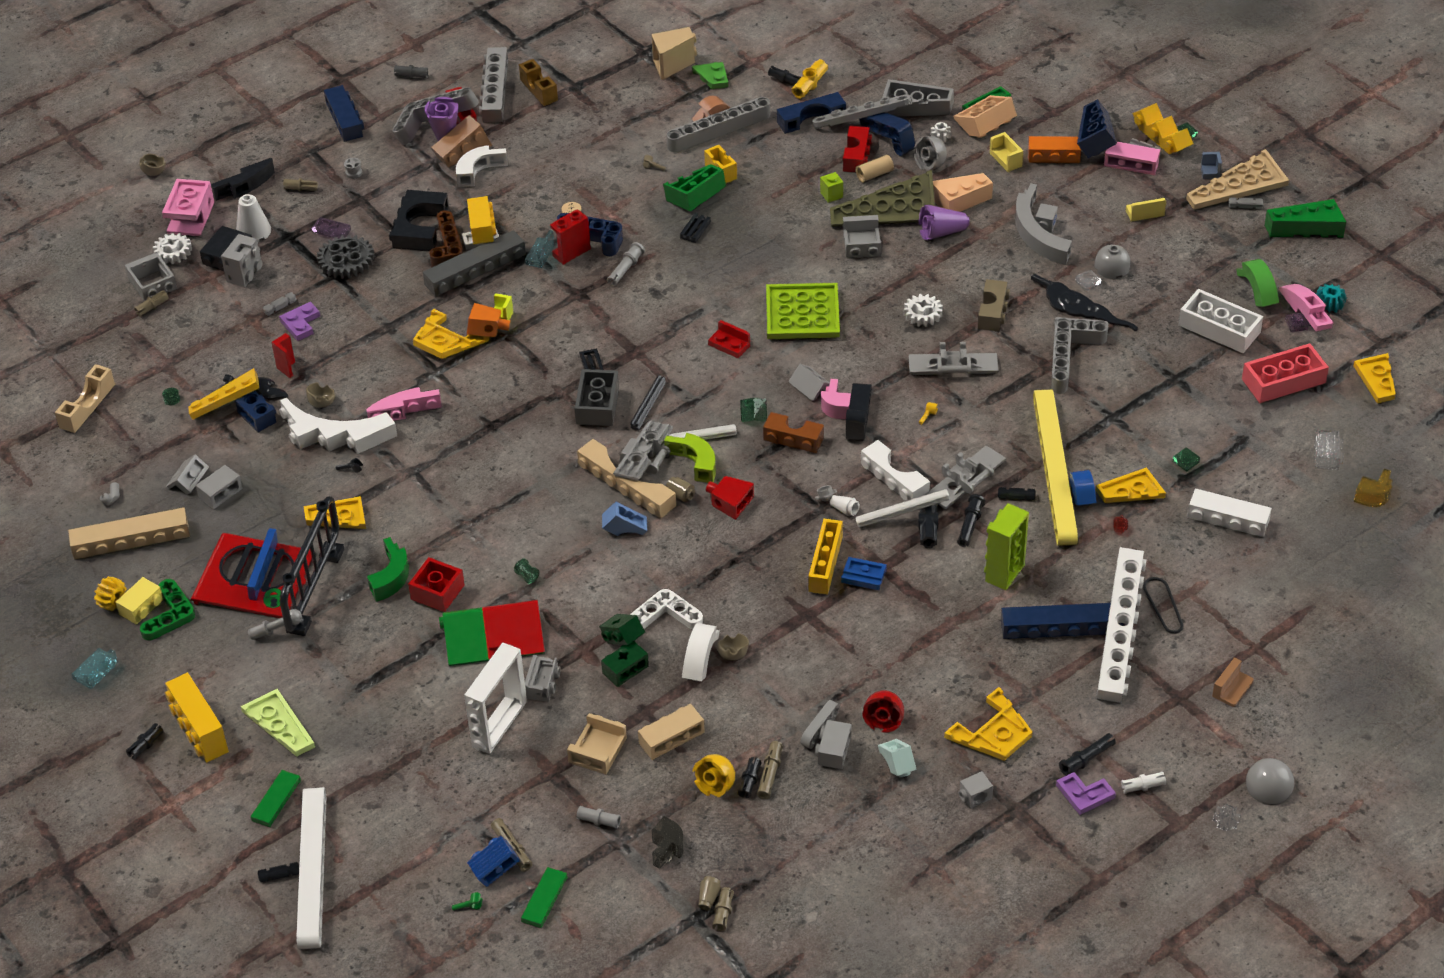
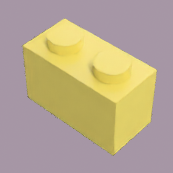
M142 577L116 601L119 615L137 625L155 607L159 606L164 599L160 586Z

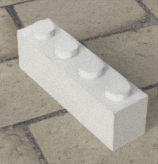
M1195 488L1189 504L1187 518L1264 537L1272 508Z

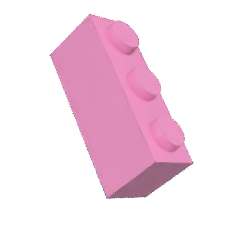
M1117 142L1116 145L1106 149L1104 166L1155 176L1159 164L1160 149Z

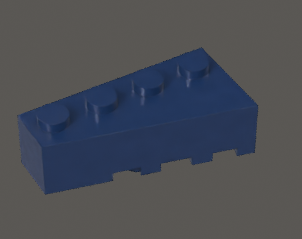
M1098 99L1084 106L1077 140L1078 146L1087 158L1097 156L1102 151L1117 144L1109 113Z

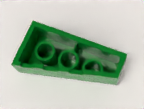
M1331 199L1267 209L1264 226L1270 237H1294L1295 234L1303 237H1310V235H1321V237L1337 235V238H1344L1346 220L1335 200Z

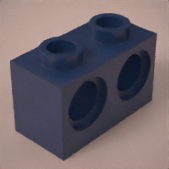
M255 390L235 400L238 414L258 433L276 423V410L272 404L269 405L263 395H259Z

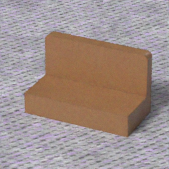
M1235 657L1215 682L1212 697L1232 707L1237 705L1254 681V678L1240 672L1242 661Z

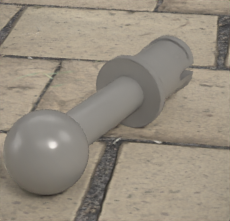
M291 609L292 624L297 625L302 620V614L297 609ZM283 617L273 622L265 620L262 624L248 629L249 637L255 640L265 635H272L274 629L284 626Z

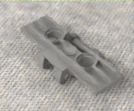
M940 342V354H909V373L912 375H942V373L995 374L998 373L997 353H966V342H960V351H946L945 342Z
M648 421L637 439L631 438L621 452L620 464L613 474L639 481L643 473L656 474L664 458L671 452L670 448L663 445L665 437L671 433L673 426ZM656 456L654 461L651 463V459H648V457Z
M984 446L975 455L965 460L963 459V453L959 452L956 455V465L949 470V464H944L942 466V474L945 479L926 494L947 489L950 499L938 503V505L947 509L965 493L971 494L974 488L987 477H992L994 470L1005 462L1006 458L988 446ZM952 485L957 486L955 490H951L948 487Z

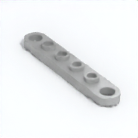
M901 95L893 98L885 97L874 103L869 101L862 106H850L843 111L834 110L831 114L813 119L812 122L814 128L820 129L829 124L832 126L891 111L896 107L902 108V106L910 105L912 101L910 95Z

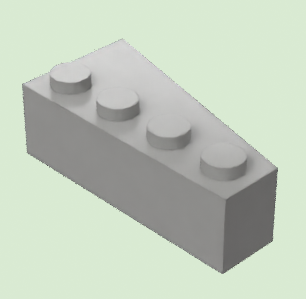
M888 79L882 97L893 98L901 95H910L912 101L910 105L902 106V108L896 107L894 110L885 112L896 117L950 115L954 104V89Z

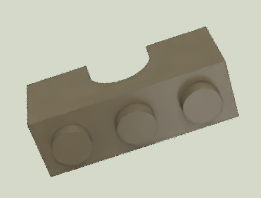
M986 279L983 304L981 303L978 317V329L1000 331L1001 324L1005 323V314L1003 312H1007L1008 301L1006 300H1009L1010 289H1007L1008 282Z

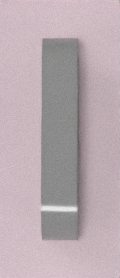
M829 700L804 731L800 741L801 745L809 749L815 746L819 741L821 728H825L827 720L834 721L840 711V704Z

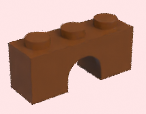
M770 412L763 426L764 441L813 453L818 452L824 439L823 424L806 421L803 427L792 429L788 424V416Z

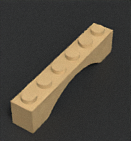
M590 440L577 451L578 464L583 469H587L595 477L602 479L610 487H614L622 495L629 497L637 505L647 509L649 513L661 519L676 507V493L663 484L647 483L615 476L613 473L616 467L608 456L607 447L596 440Z

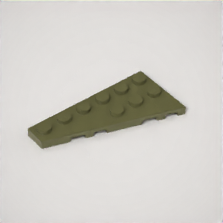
M932 170L919 176H913L906 181H900L876 190L869 195L860 196V198L853 201H847L831 207V227L843 226V217L878 215V224L919 222L921 208L925 207L924 205L935 206Z

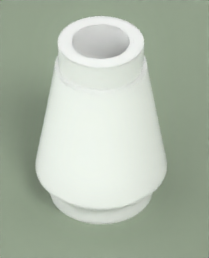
M833 495L830 499V505L847 516L856 515L860 507L859 502L855 498Z

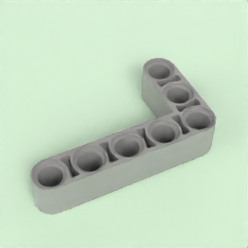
M465 87L407 104L392 130L401 145L410 143L414 139L421 123L428 121L425 114L427 102L430 101L431 103L437 97L452 98L458 104V113L476 107L479 100L471 88Z
M1059 318L1056 320L1051 380L1053 392L1061 394L1065 393L1068 389L1071 343L1104 344L1107 341L1108 324L1105 321Z

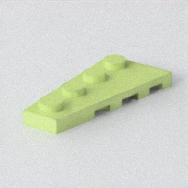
M278 689L241 706V710L245 715L296 757L315 748L313 740Z

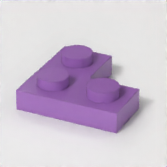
M308 302L279 316L286 329L299 341L313 334V329L308 322L320 317V313L311 302Z
M1075 772L1056 781L1058 789L1079 815L1114 799L1116 796L1115 791L1104 778L1087 787Z

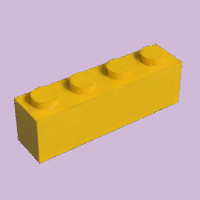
M488 196L467 199L473 245L494 242L493 235H497L492 202H488Z
M823 519L808 576L809 592L826 595L829 593L843 538V521Z

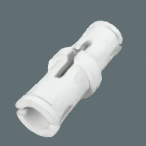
M1163 771L1146 776L1141 774L1137 778L1121 780L1122 789H1124V794L1138 790L1148 791V788L1166 785V778Z

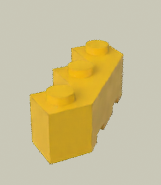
M1157 103L1132 113L1138 128L1168 154L1180 151L1194 144L1187 128L1178 131L1172 116L1162 117Z

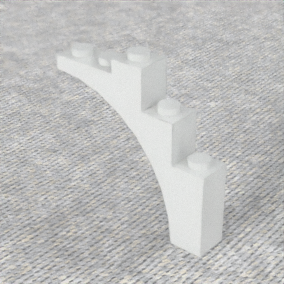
M287 398L280 400V414L283 419H287L291 431L289 438L300 450L319 442L321 446H325L328 452L348 444L350 449L353 448L359 454L397 437L395 422L387 412L361 420L335 421L307 414L294 406Z

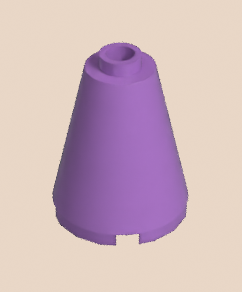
M437 97L435 101L431 103L429 101L425 105V114L437 141L456 127L459 108L457 102L455 103L449 97Z
M924 205L925 207H922L920 210L919 224H922L923 229L920 230V234L924 240L964 231L969 226V217L963 212L932 205Z

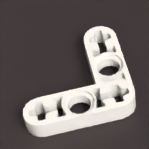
M669 589L658 591L630 614L637 615L644 629L665 612L690 629H693L696 623L703 624L702 613ZM676 607H683V608H685V609H684L683 611H681V612H678V611H675V610H674ZM648 608L657 609L653 613H649L646 611Z

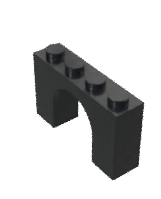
M418 190L406 191L405 196L401 200V208H398L397 219H394L393 231L391 230L389 233V240L392 241L393 248L430 251L435 248L437 243L436 227L418 226L410 222L420 216L437 217L439 212L447 211L449 207L447 193Z

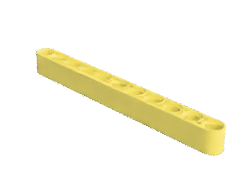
M1053 389L1034 390V408L1057 546L1077 545L1078 533Z

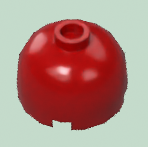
M887 690L877 691L868 697L863 707L862 716L865 723L871 729L880 728L883 729L881 732H892L901 725L904 718V705L897 694Z

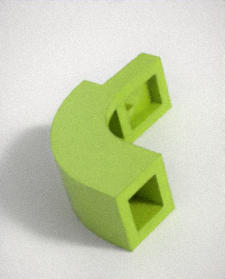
M686 433L685 438L665 437L664 445L669 447L671 451L669 455L687 457L695 462V481L714 482L716 475L715 454L708 442L689 433Z

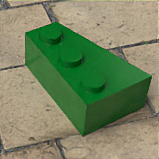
M710 164L693 171L691 176L686 178L683 176L678 177V181L669 184L666 182L663 184L666 201L692 211L725 188L726 182L723 169Z

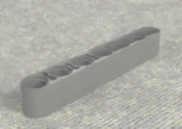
M759 97L667 132V149L670 152H679L770 117V100L766 97Z

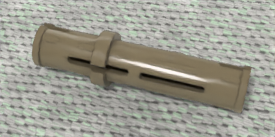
M772 741L770 743L768 755L764 759L765 767L757 791V795L761 799L770 798L776 770L781 763L780 755L783 745L779 741Z
M495 819L491 823V828L498 837L501 835L509 842L520 859L517 862L522 872L529 870L533 864L525 854L524 847L518 844L503 822V819Z

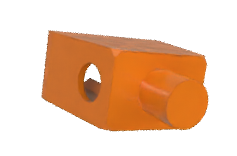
M474 303L468 319L467 334L496 337L499 329L509 331L511 320L501 319L502 311L500 309Z

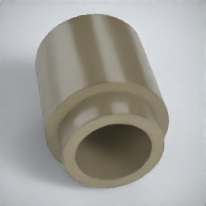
M671 477L666 484V487L676 493V498L683 502L691 500L695 495L694 485L679 477Z

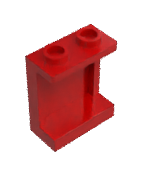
M578 209L550 224V228L556 232L558 248L552 251V256L564 265L591 249L588 217Z

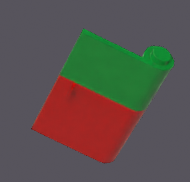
M538 600L443 612V617H439L440 629H444L449 666L489 661L502 642L521 649V656L545 653Z

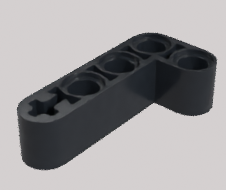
M852 384L850 405L846 413V439L865 441L872 384Z

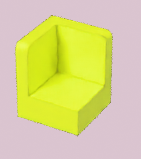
M495 293L494 308L502 311L501 319L510 320L513 314L512 296Z

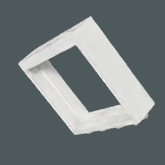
M503 642L464 694L472 747L477 751L481 750L490 754L527 703L521 649ZM503 678L505 697L489 720H487L485 701Z

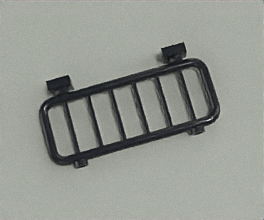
M331 496L316 504L318 513L290 573H286L282 577L284 586L280 594V607L286 633L306 636L312 622L311 616L302 615V620L299 624H292L288 606L289 593L293 609H297L303 614L326 562L339 563L344 551V544L335 543L339 534V520L336 504ZM327 510H329L331 520V534L326 516ZM322 521H324L327 541L324 542V545L320 533ZM316 534L320 548L318 562L316 561L313 546ZM309 549L314 566L311 578L306 559ZM302 564H304L308 583L304 592L299 573ZM296 578L301 597L298 606L296 605L292 587Z

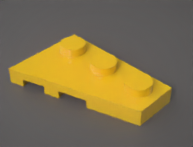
M1388 353L1354 361L1353 366L1377 403L1395 400L1396 393L1391 376Z
M1147 467L1098 484L1095 489L1104 503L1159 499L1166 496V492Z
M361 496L335 501L339 527L366 529ZM316 504L303 506L306 525L312 526L318 513ZM327 510L326 516L328 526L332 527L329 510Z

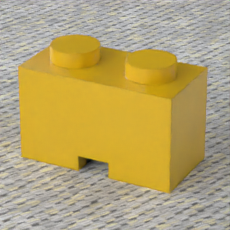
M720 145L704 150L705 166L712 164L723 169L726 183L737 179V163L731 156L726 155V151Z

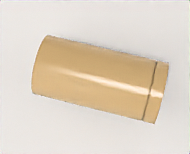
M885 155L857 166L856 174L861 182H865L893 171L894 164L891 157Z

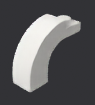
M488 145L465 153L456 165L458 188L475 186V175L484 168L508 166L506 148L489 150Z
M696 623L685 654L682 678L702 681L706 678L710 651L713 643L719 638L720 630H716V626Z

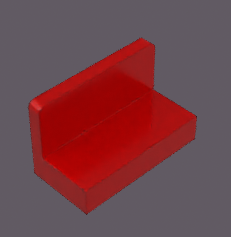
M285 333L271 343L277 369L291 378L293 377L291 365L295 363L291 337Z

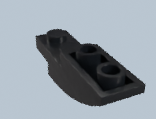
M268 158L240 169V174L212 183L211 188L214 199L217 201L231 195L236 199L261 186L275 173L273 159Z

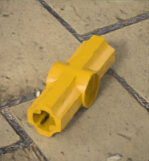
M819 59L810 68L803 70L802 77L792 87V93L796 98L801 99L810 90L817 88L818 80L828 70V65L825 61Z

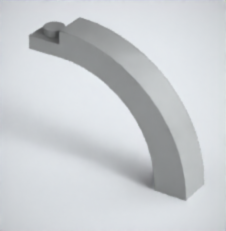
M1030 183L1028 190L1025 189L1024 193H1019L1017 197L1015 212L1017 231L1023 241L1033 251L1051 261L1066 265L1071 255L1072 241L1049 233L1036 222L1031 213V208L1036 200L1037 184Z

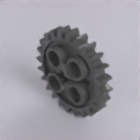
M349 234L347 238L341 235L340 239L334 237V241L328 240V244L323 243V248H319V252H317V261L323 273L327 272L328 276L334 274V278L340 275L341 279H343L346 275L348 278H351L352 274L357 277L358 272L364 273L363 269L369 270V266L373 265L372 261L375 260L372 244H369L368 240L364 241L363 237L358 239L357 235L351 238Z

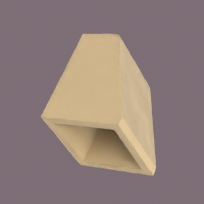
M690 27L651 34L653 62L661 80L695 63V56H697V50L694 46L696 36L695 33H692Z

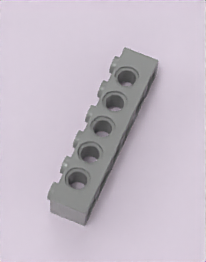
M507 47L487 48V54H484L483 74L485 75H482L481 95L483 96H480L479 116H482L483 123L503 122L508 70Z

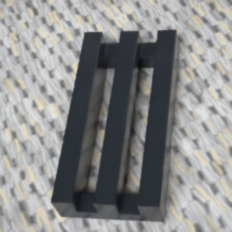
M694 213L680 233V239L696 243L710 224L711 217L707 216L705 218L704 215L699 217L698 213Z
M597 348L579 352L583 369H588L584 356L587 355L591 370H596L591 354H594L599 370H604Z

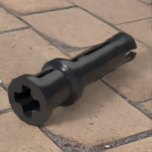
M972 494L968 499L969 505L964 511L965 520L957 540L958 545L961 547L969 546L976 521L981 518V509L986 503L985 498L981 495Z
M1107 733L1084 750L1073 752L1072 756L1067 760H1061L1059 762L1061 772L1067 776L1080 768L1084 769L1088 761L1116 744L1115 738L1108 741L1113 735Z

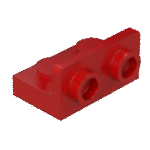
M720 320L718 322V330L708 339V345L739 359L750 347V333Z

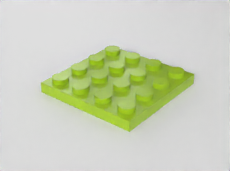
M838 283L766 284L767 339L840 337Z

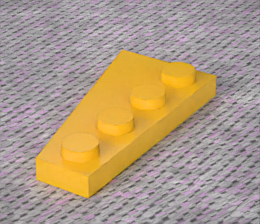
M253 368L206 397L194 401L188 407L192 420L259 389L257 372Z

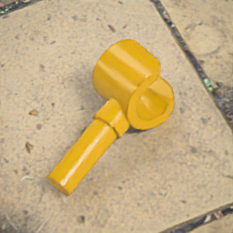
M927 403L925 413L919 421L920 425L925 422L929 414L936 415L938 404Z

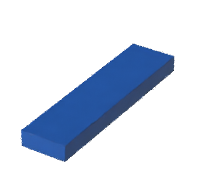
M268 529L248 582L247 590L250 600H257L278 543L276 529Z

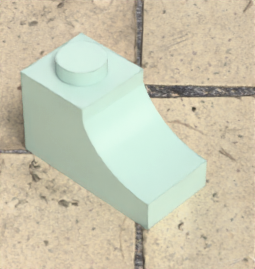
M898 739L878 745L879 752L885 758L891 773L899 777H905L910 775L911 771L917 770L910 745Z

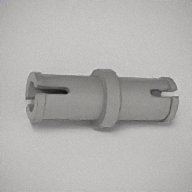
M580 806L577 811V819L594 822V825L597 826L602 824L617 829L621 823V815L607 813L600 808L594 810Z

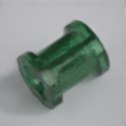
M525 558L519 560L514 566V572L523 576L528 584L533 583L539 577L540 571L536 567H532Z

